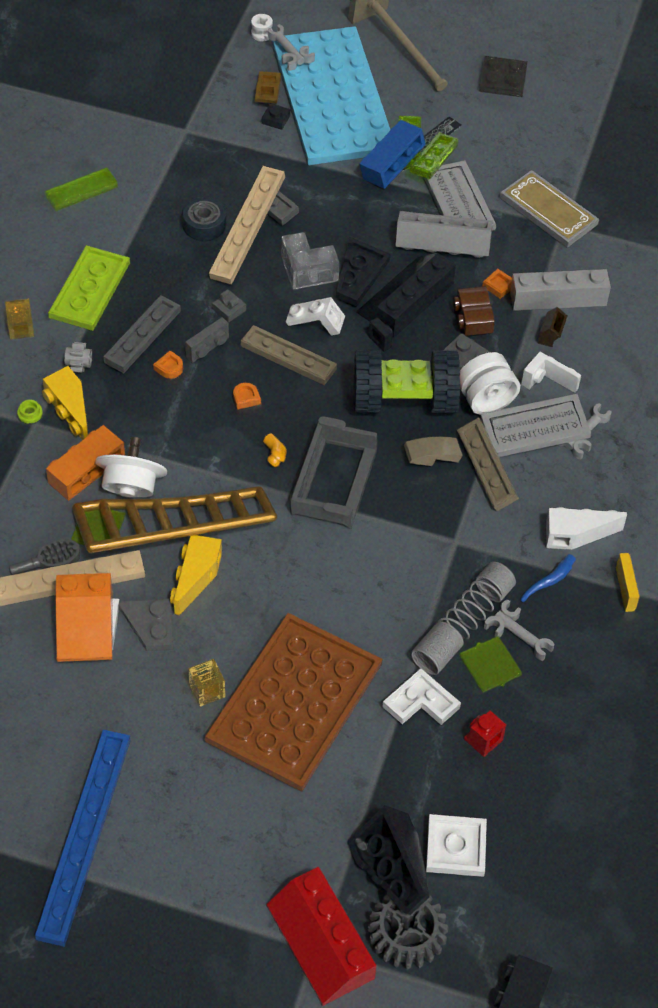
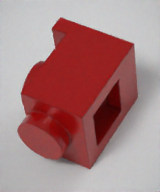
M490 710L486 714L477 716L469 726L470 732L464 736V740L485 757L503 741L506 724Z

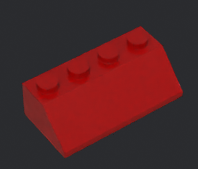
M319 866L292 879L266 904L322 1006L375 979L377 965Z

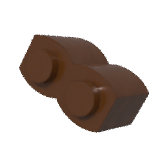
M486 286L457 289V297H453V306L455 311H459L457 315L458 328L463 329L465 336L493 333L494 315Z

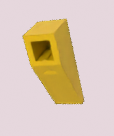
M66 366L43 378L44 390H42V394L47 403H52L55 406L60 419H65L69 423V428L73 435L79 436L84 440L88 435L82 383L70 367Z
M193 535L190 536L189 543L184 544L182 549L184 563L183 566H178L176 581H179L177 588H172L170 603L174 604L176 615H180L217 576L222 557V539Z

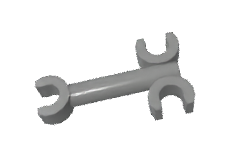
M277 25V32L268 28V38L272 41H278L288 52L282 55V64L287 63L288 71L295 70L297 64L301 65L315 61V53L309 54V46L301 47L299 52L284 36V27L282 25Z
M596 404L593 408L592 417L587 421L590 431L599 423H607L610 420L612 411L609 410L606 414H600L601 404ZM582 439L558 445L572 450L574 457L582 459L584 452L579 448L589 452L592 444L588 440Z
M505 600L501 605V610L495 616H490L486 619L484 629L487 630L493 625L497 626L495 637L499 638L503 635L504 627L533 647L535 657L543 661L546 653L541 648H546L552 652L555 644L547 638L538 639L515 622L520 616L521 609L518 607L514 612H509L507 609L510 606V601Z

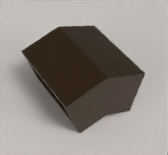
M558 307L547 312L540 331L538 344L553 347L554 341L561 337L568 315Z

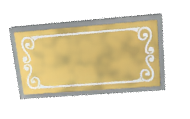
M532 170L500 193L502 200L567 248L596 227L599 222L596 216Z

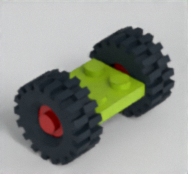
M355 350V412H380L382 395V398L430 399L432 413H457L460 396V360L458 351L432 350L430 363V361L423 360L398 361L392 359L383 361L381 359V350Z

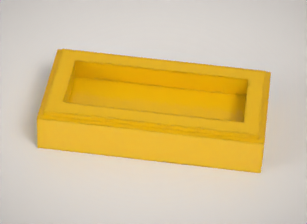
M620 553L616 571L625 612L635 611L637 607L639 592L629 553Z

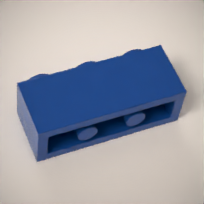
M400 120L360 162L359 165L363 179L385 189L426 145L422 129Z

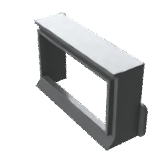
M323 416L318 420L319 422L291 498L292 515L299 514L341 523L352 529L377 453V433L345 427V421ZM326 443L364 451L346 506L307 499Z

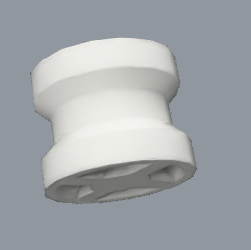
M257 14L253 16L251 20V35L253 39L262 42L269 40L268 28H271L273 20L269 15Z

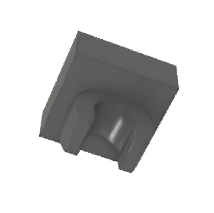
M228 289L220 294L218 300L212 303L213 310L228 323L246 311V304Z

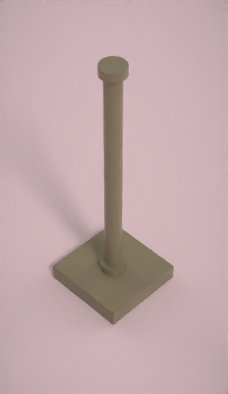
M389 0L350 1L348 19L352 24L377 14L434 82L436 90L442 91L447 87L448 82L438 75L385 11L388 9Z

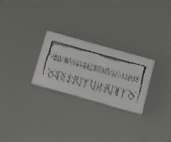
M465 160L423 169L422 175L442 216L493 221L492 231L496 229V223Z
M578 394L481 414V421L499 457L591 438V431Z

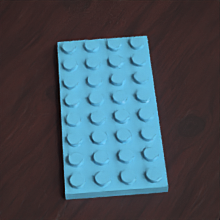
M356 26L284 35L298 52L301 47L309 46V54L315 53L314 62L297 64L296 69L292 71L287 70V63L282 64V55L288 52L278 41H272L308 165L366 157L375 148L376 144L389 133L390 127Z

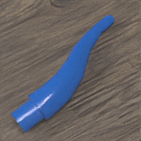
M567 554L552 573L537 581L524 593L521 601L525 602L536 591L552 586L564 579L571 571L576 558L571 554Z

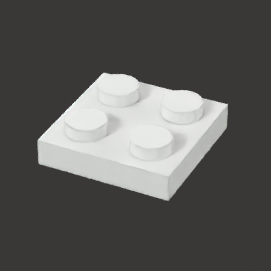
M429 814L426 872L484 877L487 819Z

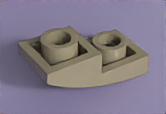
M427 437L410 440L404 444L409 463L432 466L436 459L459 462L463 456L457 438Z

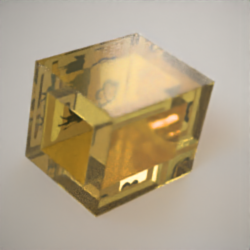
M29 299L5 302L10 339L34 337Z
M214 659L188 668L189 685L200 707L225 697V680Z

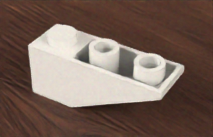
M563 507L549 508L546 520V548L572 550L622 531L627 512H617L615 510H577Z

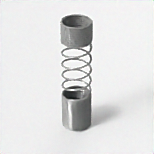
M490 562L476 577V581L471 583L470 590L463 592L462 599L455 601L454 608L446 611V618L438 620L412 650V658L420 669L431 675L439 674L463 646V639L470 638V634L464 625L472 630L478 629V624L474 618L484 621L486 615L482 609L486 611L494 610V605L490 600L501 602L516 584L513 573L505 565L499 562ZM475 583L480 592L472 590V586ZM467 592H470L473 600L477 604L470 600H465V594ZM472 592L484 597L491 604L492 608L487 609L476 600ZM462 601L469 614L463 610L456 609V604ZM465 602L477 607L482 612L484 618L475 616L468 609ZM455 611L460 622L448 618V613ZM457 611L470 617L476 627L473 628L467 625L459 617ZM448 620L460 625L468 636H462Z

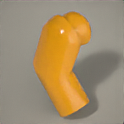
M270 433L263 440L272 453L268 456L267 461L272 466L278 467L281 462L285 461L287 449Z

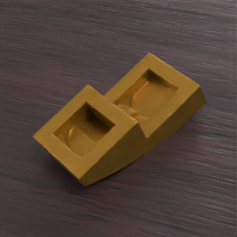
M259 71L255 102H278L281 73Z

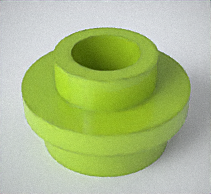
M25 400L20 404L17 414L22 422L35 423L41 419L43 411L40 404L35 400Z

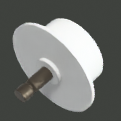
M131 437L128 456L102 455L95 460L96 465L104 469L102 488L124 497L152 496L155 479L166 476L167 469L158 463L138 458L141 438Z

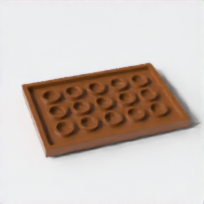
M287 613L206 734L205 742L303 792L380 669L383 659Z

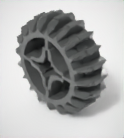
M388 895L383 897V903H376V912L370 914V921L372 923L368 925V932L372 933L370 935V943L377 944L375 946L376 954L385 952L383 956L385 962L393 958L395 959V967H398L401 961L406 962L405 966L407 969L411 968L412 962H415L421 968L423 966V959L431 963L434 959L433 954H441V945H445L447 941L445 934L448 933V926L444 924L447 917L445 913H439L441 911L440 903L431 905L433 900L431 895L410 916L401 912L402 910ZM423 917L431 927V936L425 933L426 929L420 925ZM385 922L391 924V929L396 932L394 940H391L384 928ZM413 944V945H415V946H414V947H406L405 945Z

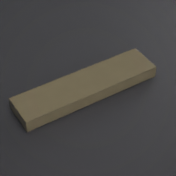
M254 325L241 340V347L322 385L328 382L337 369L336 363Z
M479 417L459 428L457 431L495 510L499 511L518 500L519 497Z

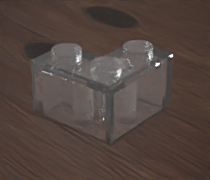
M305 232L282 236L281 256L293 290L339 281V260L333 245L310 249Z

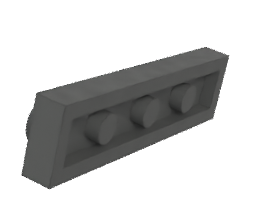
M160 295L103 356L104 363L125 373L181 312V306Z

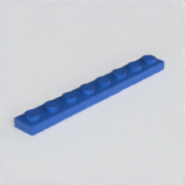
M108 730L102 731L35 934L37 941L65 947L131 741L130 735Z

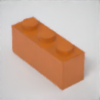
M102 425L96 431L90 432L79 444L73 445L59 459H55L46 468L48 484L68 501L104 474V469L95 463L97 457L102 455L125 456L124 442Z

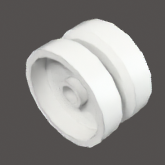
M497 352L479 355L470 360L460 370V389L474 413L479 415L503 409L516 398L520 391L521 385L513 371H511L504 356Z

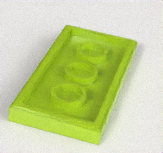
M86 245L48 312L49 318L94 331L130 264V258Z

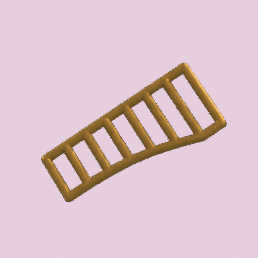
M260 486L174 498L99 499L75 503L72 507L86 550L90 553L274 522L277 519L273 506L264 489ZM256 497L264 513L249 515L242 499ZM231 501L239 517L224 519L217 503ZM206 505L213 521L199 524L191 506ZM180 507L188 526L173 528L164 508ZM111 509L127 510L136 535L121 537ZM138 509H154L162 530L147 533ZM100 510L110 539L94 540L84 512Z

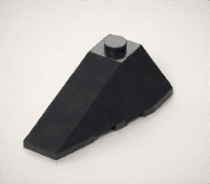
M384 805L347 842L356 863L372 876L371 879L376 884L381 885L387 891V895L406 915L410 916L430 897L419 837L408 813Z

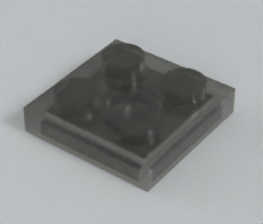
M485 56L479 92L523 97L528 61Z

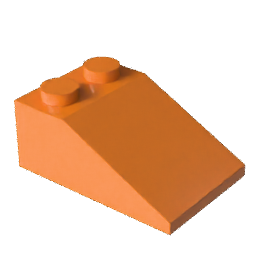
M111 573L56 575L57 662L112 660L113 588Z

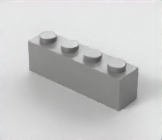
M400 211L397 222L396 247H402L405 250L424 249L427 252L443 251L452 255L462 253L471 254L474 257L489 256L493 221Z
M607 269L515 273L512 276L510 296L513 310L607 306L611 286Z

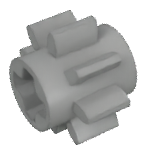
M72 343V347H66L65 365L71 366L73 372H84L85 367H91L92 349H86V343Z

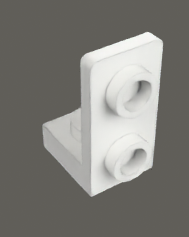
M329 297L292 305L286 323L288 326L320 320L332 336L340 334L345 315L334 300Z
M539 352L524 369L521 385L530 390L536 382L540 383L543 377L546 376L567 389L576 392L579 388L581 375L574 369L568 368L556 361L553 357Z

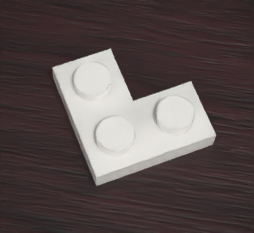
M422 669L417 671L383 701V708L401 724L422 708L442 725L460 709L461 702Z

